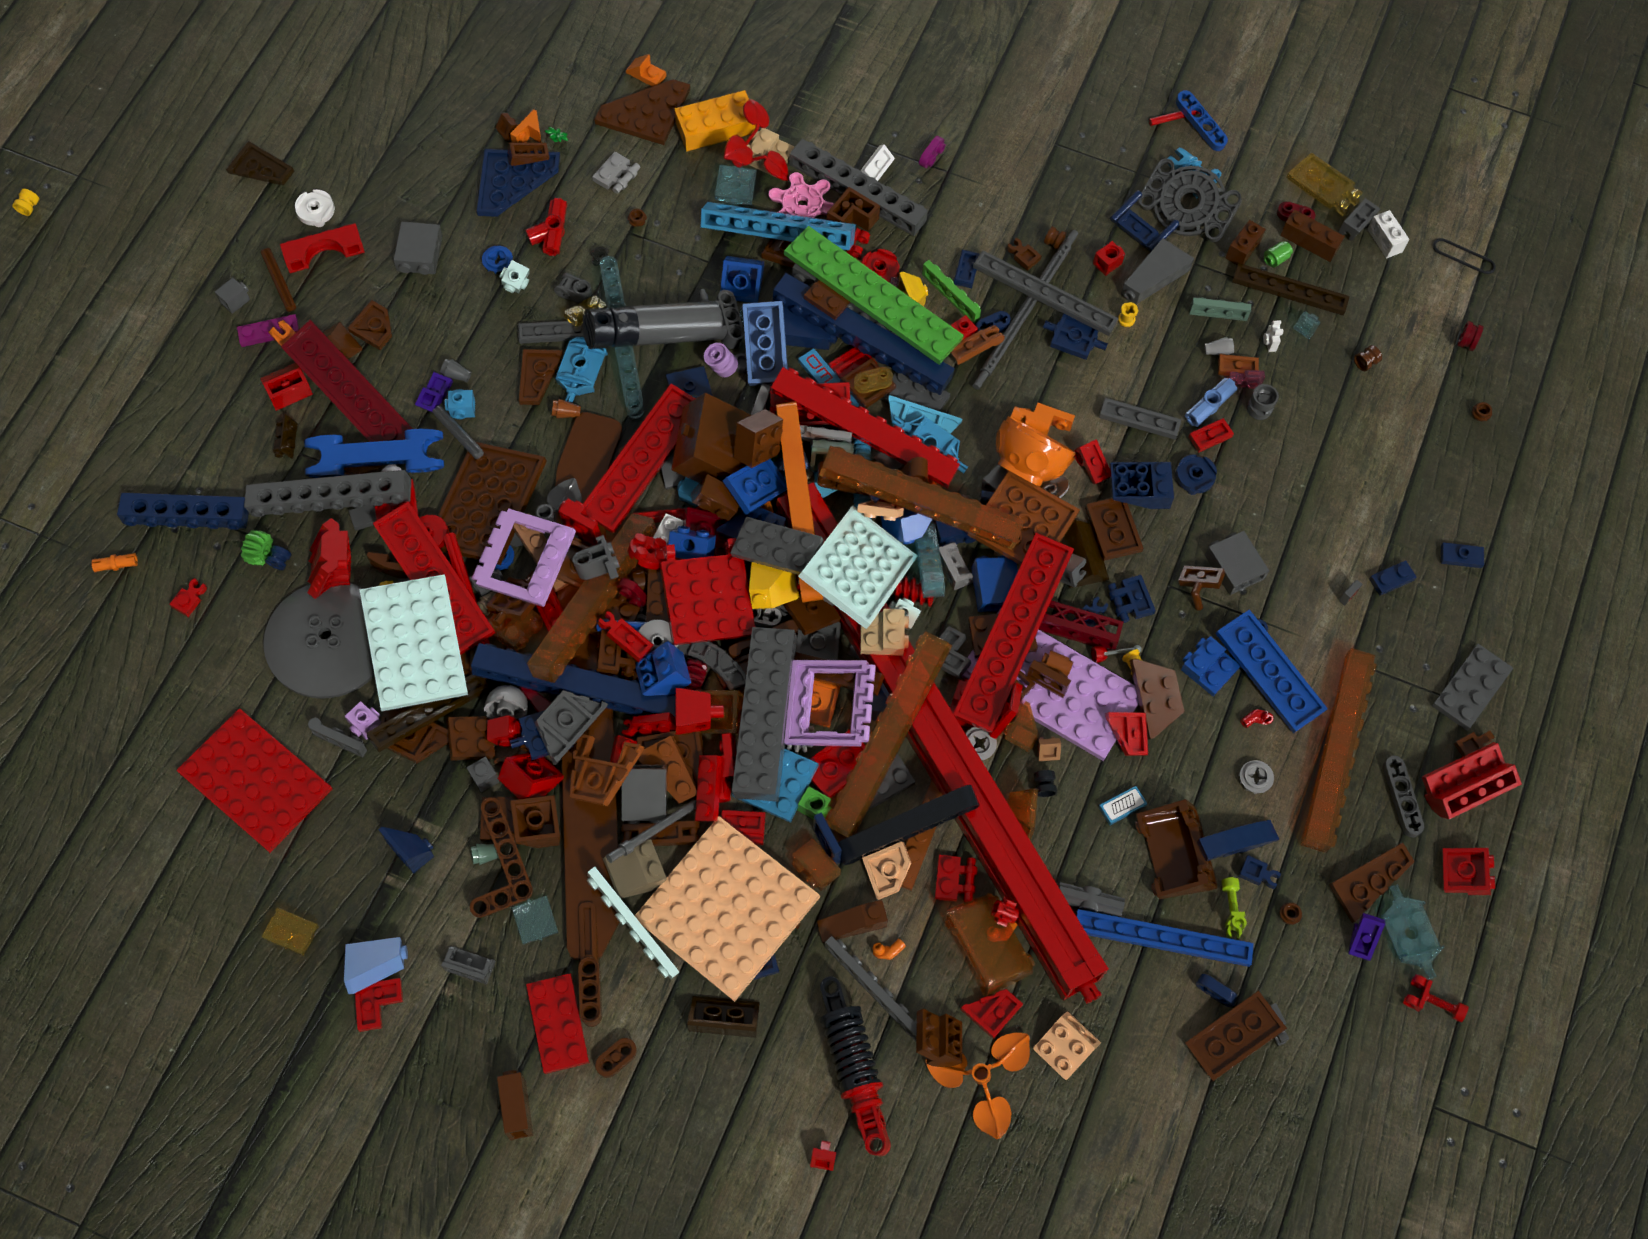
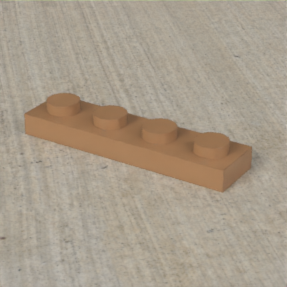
M514 523L512 528L535 563L538 564L547 539L541 532ZM556 579L552 588L556 593L568 586V584Z

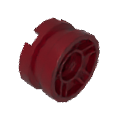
M1468 320L1457 346L1461 348L1467 347L1468 350L1473 352L1480 340L1484 326L1480 324L1474 325L1473 322Z

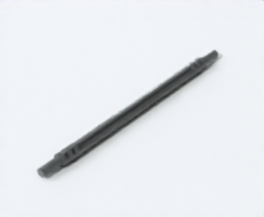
M1072 230L1065 242L1061 243L1039 279L1047 283L1051 281L1059 266L1068 255V252H1070L1072 243L1078 236L1076 230ZM1030 296L1026 298L1003 334L1005 336L1004 341L994 348L980 369L981 373L972 385L974 389L979 390L985 379L992 374V371H994L999 360L1038 300Z

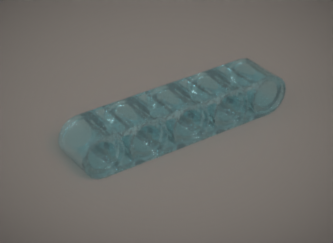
M930 523L922 538L915 539L923 598L945 597V582L935 523Z

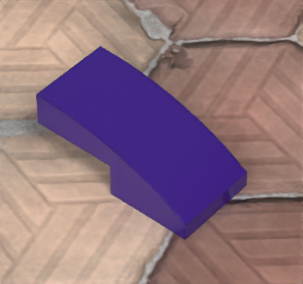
M433 372L427 387L422 388L415 406L433 412V409L442 403L453 380Z

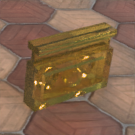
M277 908L262 938L304 956L319 926L316 923Z

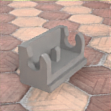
M956 543L939 547L936 554L953 590L973 583V575L969 572Z

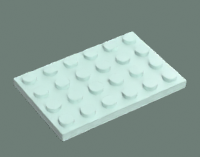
M852 505L798 577L867 629L911 567L917 555L869 517H864L863 513L857 512V508Z
M445 574L360 589L381 711L468 695Z

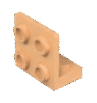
M1067 1011L1033 1049L1059 1075L1067 1080L1101 1042Z

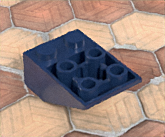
M1110 462L1113 500L1148 509L1171 508L1174 500L1171 462Z

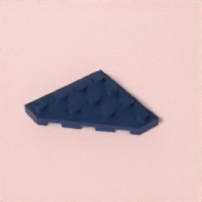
M485 149L477 215L497 217L559 172L560 152H549V160L510 166L508 150Z

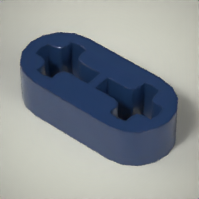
M999 311L979 320L976 327L980 331L982 327L988 328L996 325L1000 329V333L1008 328L1011 317L1007 312Z
M1201 974L1196 982V986L1200 990L1227 1007L1232 1008L1238 999V995L1209 975Z

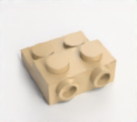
M762 128L760 132L757 131L752 138L753 142L751 145H747L753 151L752 158L761 155L767 156L769 151H775L785 159L786 163L789 161L790 152L795 148V146L779 140V134L766 128ZM764 159L749 164L771 175L764 167Z
M883 609V612L877 614L867 629L861 626L860 654L903 656L904 648H908L909 635H905V628L908 629L909 616H905V610Z

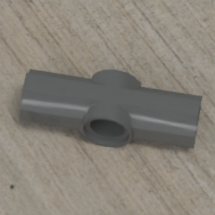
M1062 882L1059 883V889L1070 906L1078 907L1080 910L1116 917L1122 916L1125 898L1102 893L1100 889L1091 886L1078 887Z

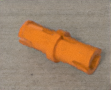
M136 553L119 556L113 554L106 558L92 559V568L94 572L112 569L117 571L119 568L138 566V559Z

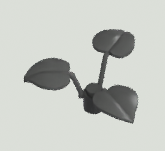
M568 479L554 487L548 494L547 504H542L537 508V515L535 517L554 522V512H559V507L564 500L569 498L574 502L576 500L582 502V496L576 479ZM515 532L510 546L518 547L524 545Z

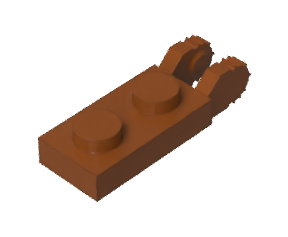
M993 325L962 340L950 354L956 363L960 365L990 347L999 345L1004 341L1005 336L1001 332L999 333L1000 329L996 325Z

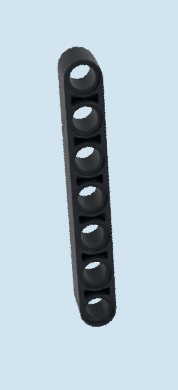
M972 785L960 787L839 841L838 844L842 850L841 862L843 866L853 864L862 860L863 857L905 841L977 809L980 804Z

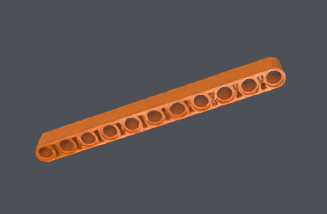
M797 402L776 404L777 415L783 419L781 446L792 529L815 535ZM799 578L803 603L824 600L819 592Z

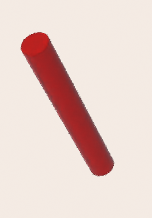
M1196 110L1191 111L1192 115L1200 114ZM1178 111L1149 119V124L1153 126L1185 118V115Z

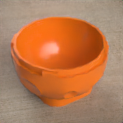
M1010 416L1003 420L997 431L996 450L1000 456L998 464L1039 487L1043 482L1060 477L1075 459V452L1070 448Z

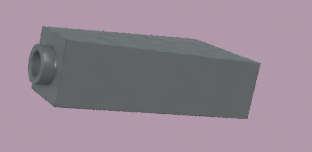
M1162 239L1124 283L1121 294L1127 300L1138 304L1189 272L1194 258L1167 240Z

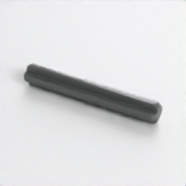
M438 405L433 409L432 413L475 459H479L484 455L479 445L441 406Z

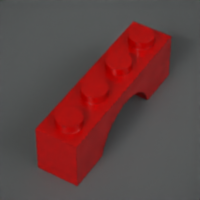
M356 223L280 244L289 273L308 269L312 258L325 250L338 251L346 258L365 253Z

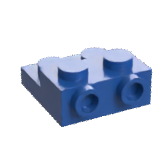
M1210 636L1207 640L1202 638L1195 646L1197 650L1194 654L1189 652L1182 660L1184 665L1181 670L1214 697L1241 666L1225 653V647Z

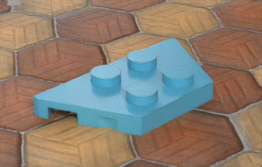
M889 395L892 421L897 416L905 423H909L924 415L950 434L962 423V418ZM927 439L925 445L936 447V442L933 439Z

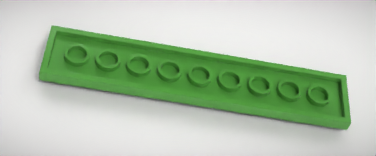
M810 226L784 250L786 257L938 365L963 340L964 335Z

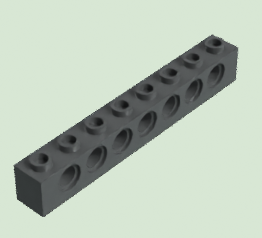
M801 139L790 152V166L816 181L822 179L829 181L830 189L841 195L848 187L854 189L880 205L879 217L910 235L915 236L926 222L928 210L924 206L909 200L905 195L895 192L891 187L881 184L875 178L867 176L859 169L853 168L846 164L845 161L832 156L828 151H823L812 142Z
M405 470L246 485L244 507L252 516L263 517L268 514L283 515L290 512L303 513L304 511H323V509L332 508L336 510L343 509V507L360 508L364 505L401 504L410 501L411 478Z

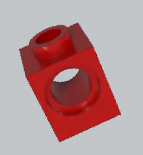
M1111 241L1095 253L1093 264L1107 276L1122 265L1125 252L1120 246Z

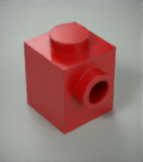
M507 715L487 720V741L498 746L509 747L511 746L509 740L521 737L522 728L518 719Z

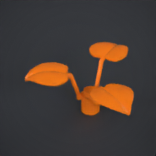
M1010 1033L998 1038L992 1046L991 1054L999 1061L988 1065L979 1063L969 1071H965L967 1060L963 1053L962 1063L956 1066L935 1067L927 1064L933 1078L944 1087H959L963 1082V1075H972L977 1084L983 1085L987 1101L977 1103L973 1111V1119L981 1131L995 1139H1000L1008 1130L1011 1122V1108L1003 1097H995L991 1100L987 1083L991 1079L990 1070L1001 1064L1006 1070L1011 1072L1023 1069L1029 1061L1030 1037L1026 1033Z

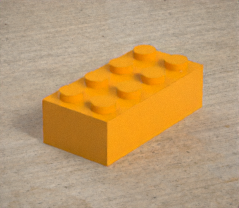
M745 90L674 109L675 123L686 152L728 141L734 135L740 137L751 135L755 125L749 123L743 114V106L749 100Z

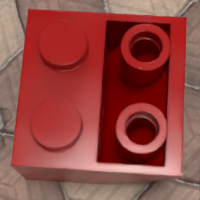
M296 363L260 378L276 411L313 395L301 368Z

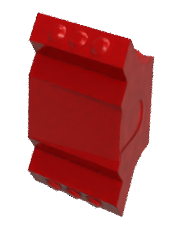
M331 518L322 524L309 550L313 554L309 560L311 563V575L307 582L311 586L307 593L314 599H317L330 587L350 585L351 548L348 531H339V523Z

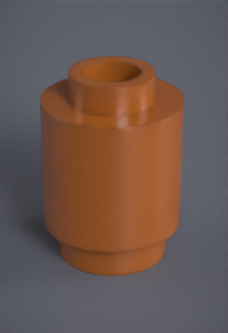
M1051 650L1049 654L1044 653L1041 660L1055 672H1062L1067 677L1073 665V661L1069 660V657Z

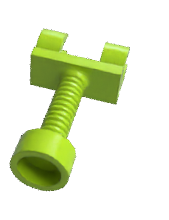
M1229 877L1221 881L1222 891L1227 892L1230 911V915L1225 923V928H1228L1226 936L1231 939V930H1234L1238 934L1237 939H1239L1246 927L1247 921L1244 918L1245 912L1238 911L1236 891L1240 889L1239 879Z

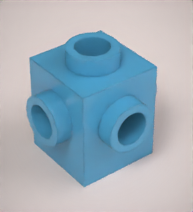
M456 389L455 391H448V399H445V410L449 411L452 418L464 419L475 417L473 390Z

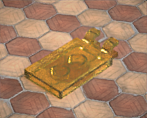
M1310 153L1287 174L1288 180L1329 209L1334 206L1341 216L1348 212L1346 208L1350 206V203L1355 206L1360 202L1359 197L1363 193L1359 189L1354 188L1355 182L1313 153Z

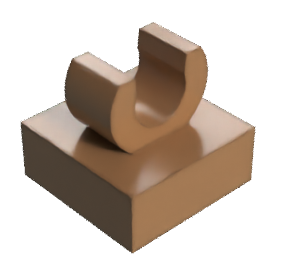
M1040 737L1038 739V760H1060V738L1051 737V739H1043V737Z

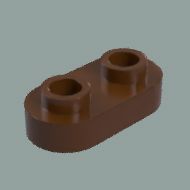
M622 1038L602 1053L595 1063L598 1074L604 1078H610L617 1074L635 1058L637 1054L635 1043L629 1038ZM623 1048L630 1049L627 1055L621 1053ZM611 1063V1069L605 1070L603 1068L604 1064Z

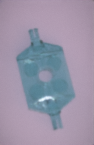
M1398 884L1389 887L1394 898L1393 904L1381 917L1385 919L1386 929L1400 962L1416 965L1420 968L1423 967L1427 980L1437 977L1431 961L1445 947L1444 945L1440 947L1423 907L1426 904L1425 901L1404 898ZM1407 928L1415 932V939H1410L1406 936L1405 930Z

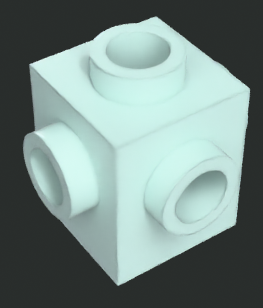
M511 260L508 268L504 267L500 274L503 288L510 293H519L521 289L525 290L529 279H527L529 268Z
M906 598L898 599L896 602L892 601L889 605L890 609L905 610V616H909L908 629H905L910 630L921 610L913 606L914 603Z

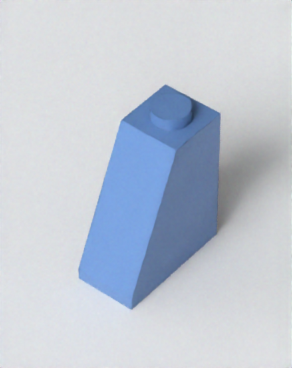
M400 937L346 944L344 983L349 995L404 969V959H408L407 946L402 945Z

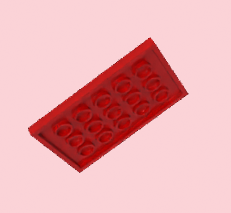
M240 708L176 770L269 853L332 791V787Z

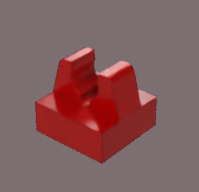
M822 1140L820 1149L813 1148L810 1167L833 1171L836 1152L829 1151L831 1142Z

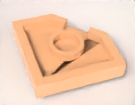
M872 500L858 504L857 512L864 513V517L876 518V516H884V520L895 521L896 518L903 516L904 508L901 506H896L894 509V504L880 501L874 503Z
M902 841L862 858L878 900L899 892L910 868L911 860Z

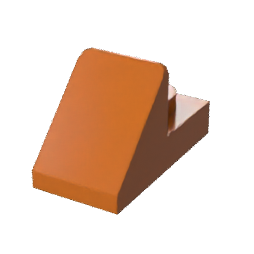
M649 54L635 58L626 69L627 74L652 87L661 84L666 77V71L651 64Z
M533 109L510 133L512 143H526L529 137L542 143L536 110Z

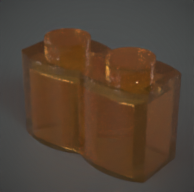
M813 838L792 854V865L799 873L803 872L807 875L806 880L813 889L817 887L822 891L841 875V869Z

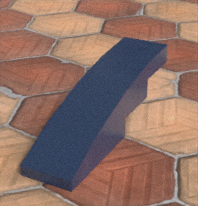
M1266 820L1203 837L1197 843L1205 861L1238 852L1241 854L1279 840V837L1271 820Z

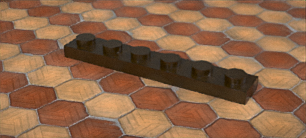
M1240 263L1237 265L1232 281L1235 284L1343 316L1350 297Z
M471 674L465 678L468 695L415 705L367 732V738L376 750L381 752L490 690V686L483 677Z

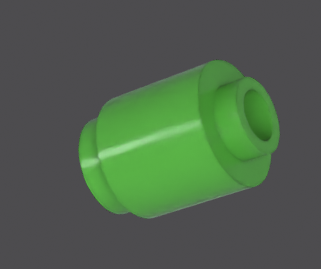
M1286 241L1277 243L1264 252L1265 263L1273 268L1277 267L1290 258L1293 253L1292 246Z

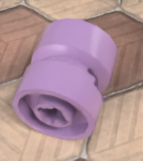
M713 343L704 352L705 362L718 376L729 377L735 373L738 367L737 358L724 344Z

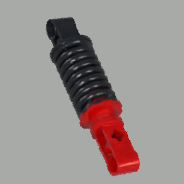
M828 976L820 984L827 1014L820 1017L819 1020L823 1028L826 1029L827 1044L831 1048L832 1062L835 1064L834 1069L838 1073L837 1079L840 1081L841 1098L850 1099L852 1107L850 1109L852 1113H856L858 1127L867 1152L875 1156H885L890 1151L891 1143L887 1134L885 1119L880 1109L883 1102L877 1094V1091L884 1085L880 1079H877L878 1070L870 1069L876 1065V1062L871 1059L873 1052L867 1051L871 1048V1045L866 1042L868 1035L863 1034L866 1032V1028L862 1025L864 1023L861 1014L862 1009L860 1006H850L844 983L835 977ZM836 982L837 990L830 994L829 986ZM880 1138L882 1148L876 1152L873 1148V1143L876 1139Z

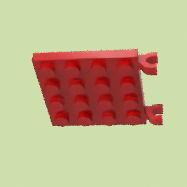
M736 538L727 539V542L724 543L726 555L675 560L674 544L666 545L665 549H663L665 561L660 563V570L673 645L751 636L752 627H755L745 564L743 559L731 555Z

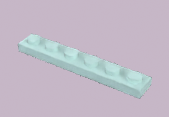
M593 867L587 873L589 885L594 890L599 889L603 894L601 897L602 901L608 908L612 906L617 912L615 917L622 925L626 923L631 929L629 934L636 943L640 941L644 945L643 952L650 960H656L659 964L657 969L663 977L674 978L679 973L678 969L596 867Z

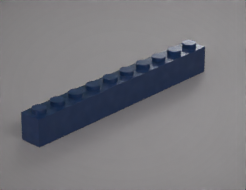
M785 273L774 288L773 301H782L783 306L791 310L795 315L807 319L812 325L821 327L828 334L842 339L844 343L851 344L863 354H868L879 363L891 367L895 372L902 373L909 377L911 381L926 387L930 392L941 395L952 379L955 368L943 361L938 365L899 336L853 310L846 308L836 320L832 319L804 299V294L811 287L791 275Z
M479 643L471 664L472 675L556 696H559L564 690L576 696L589 697L591 701L598 703L606 702L608 704L606 708L636 716L670 712L675 717V694L644 696L640 683L637 680L628 681L621 679L617 675L608 676L600 674V672L593 669L584 670L573 664L564 665L553 659L544 660L533 654L524 655L517 653L513 649L504 650L497 648L492 644L484 645Z

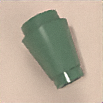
M475 844V846L470 847L473 864L482 865L499 858L494 844ZM502 846V847H501V853L504 855L503 846Z

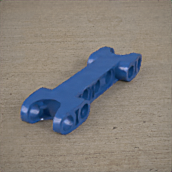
M410 429L404 431L405 440L343 444V436L320 435L304 440V447L320 450L321 460L318 464L306 468L305 476L313 478L344 476V468L393 464H406V472L409 473L440 470L444 468V460L429 458L427 456V448L431 443L442 440L443 432L433 429Z

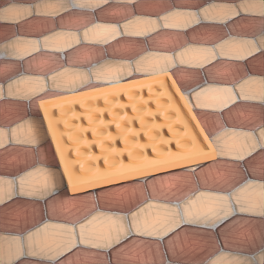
M718 816L717 822L714 821L668 875L667 880L658 887L636 913L635 917L647 931L735 1002L818 901L820 895Z

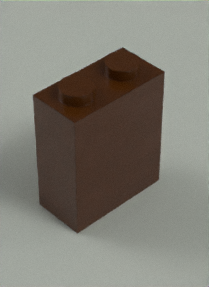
M516 1070L505 1071L503 1076L497 1077L504 1133L510 1140L533 1136L526 1080L521 1072L517 1073Z

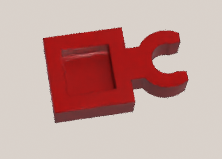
M195 578L192 579L189 583V589L185 590L182 588L169 605L189 617L201 602L198 595L206 592V585L202 584L199 588H195L198 581Z

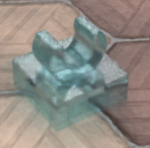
M1305 311L1301 314L1294 329L1310 339L1321 322L1318 321L1319 317L1312 313L1310 315Z

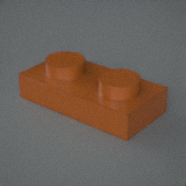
M1220 354L1218 357V375L1257 379L1259 375V358Z

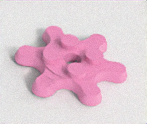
M798 172L790 175L791 186L789 189L772 188L769 191V198L773 202L783 205L782 210L777 213L815 218L817 215L827 216V212L834 205V203L823 199V195L830 189L829 181L822 179L814 185H808L804 182L803 175ZM799 201H806V202H807V206H806V205H798V202H799Z

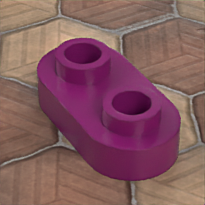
M938 135L935 136L922 153L919 160L920 166L928 168L934 164L938 153L941 154L945 149L946 144H944L943 138Z

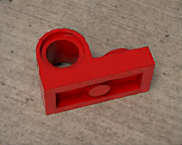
M1097 439L1074 449V457L1080 466H1085L1093 484L1111 477V470Z

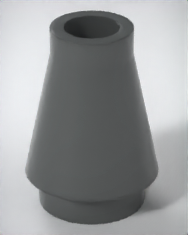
M445 359L440 373L444 374L445 377L461 380L466 383L472 374L471 371L453 359Z

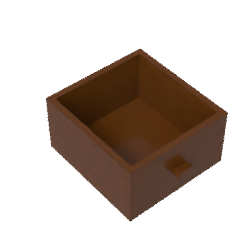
M706 392L685 405L682 410L671 470L700 483L707 474L723 482L726 477L746 467L747 465L733 457L737 422L751 415Z

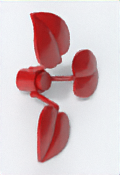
M749 99L743 106V114L749 123L755 125V129L746 142L740 136H732L726 144L724 159L731 160L738 168L764 159V167L771 175L783 181H788L787 163L779 153L769 151L767 156L761 155L752 158L753 151L747 145L759 130V126L764 129L768 127L769 116L760 103Z

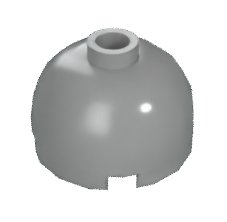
M511 685L498 686L489 693L485 702L484 712H487L486 716L488 719L510 715L519 720V718L527 716L528 701L526 695L520 689Z

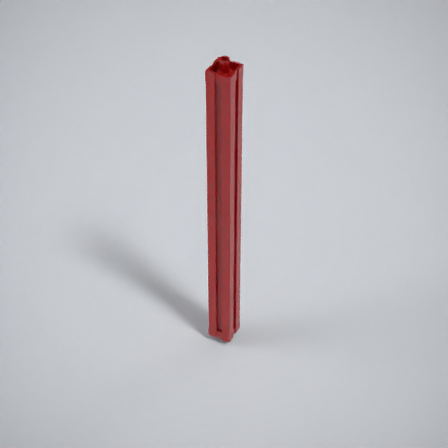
M811 483L808 484L814 532L815 535L823 538L824 543L838 523L815 484ZM788 491L781 494L782 497L777 499L778 510L776 514L785 517L788 521L787 528L792 529ZM885 603L884 606L882 607V609H881L879 612H883V609H890V608H889L888 605ZM833 605L841 617L839 622L841 623V628L860 660H867L869 665H875V672L882 673L885 676L883 684L898 708L897 722L939 792L944 795L960 787L972 785L980 806L955 818L1002 899L1007 897L1017 903L1016 907L1019 908V915L1016 922L1061 999L1064 1001L1080 992L1085 1003L1089 1004L1092 1000L1095 1001L1101 997L1102 994L1095 983L1103 978V975L1106 974L1109 968L1093 945L910 641L908 648H904L903 656L860 654L861 625L837 606Z

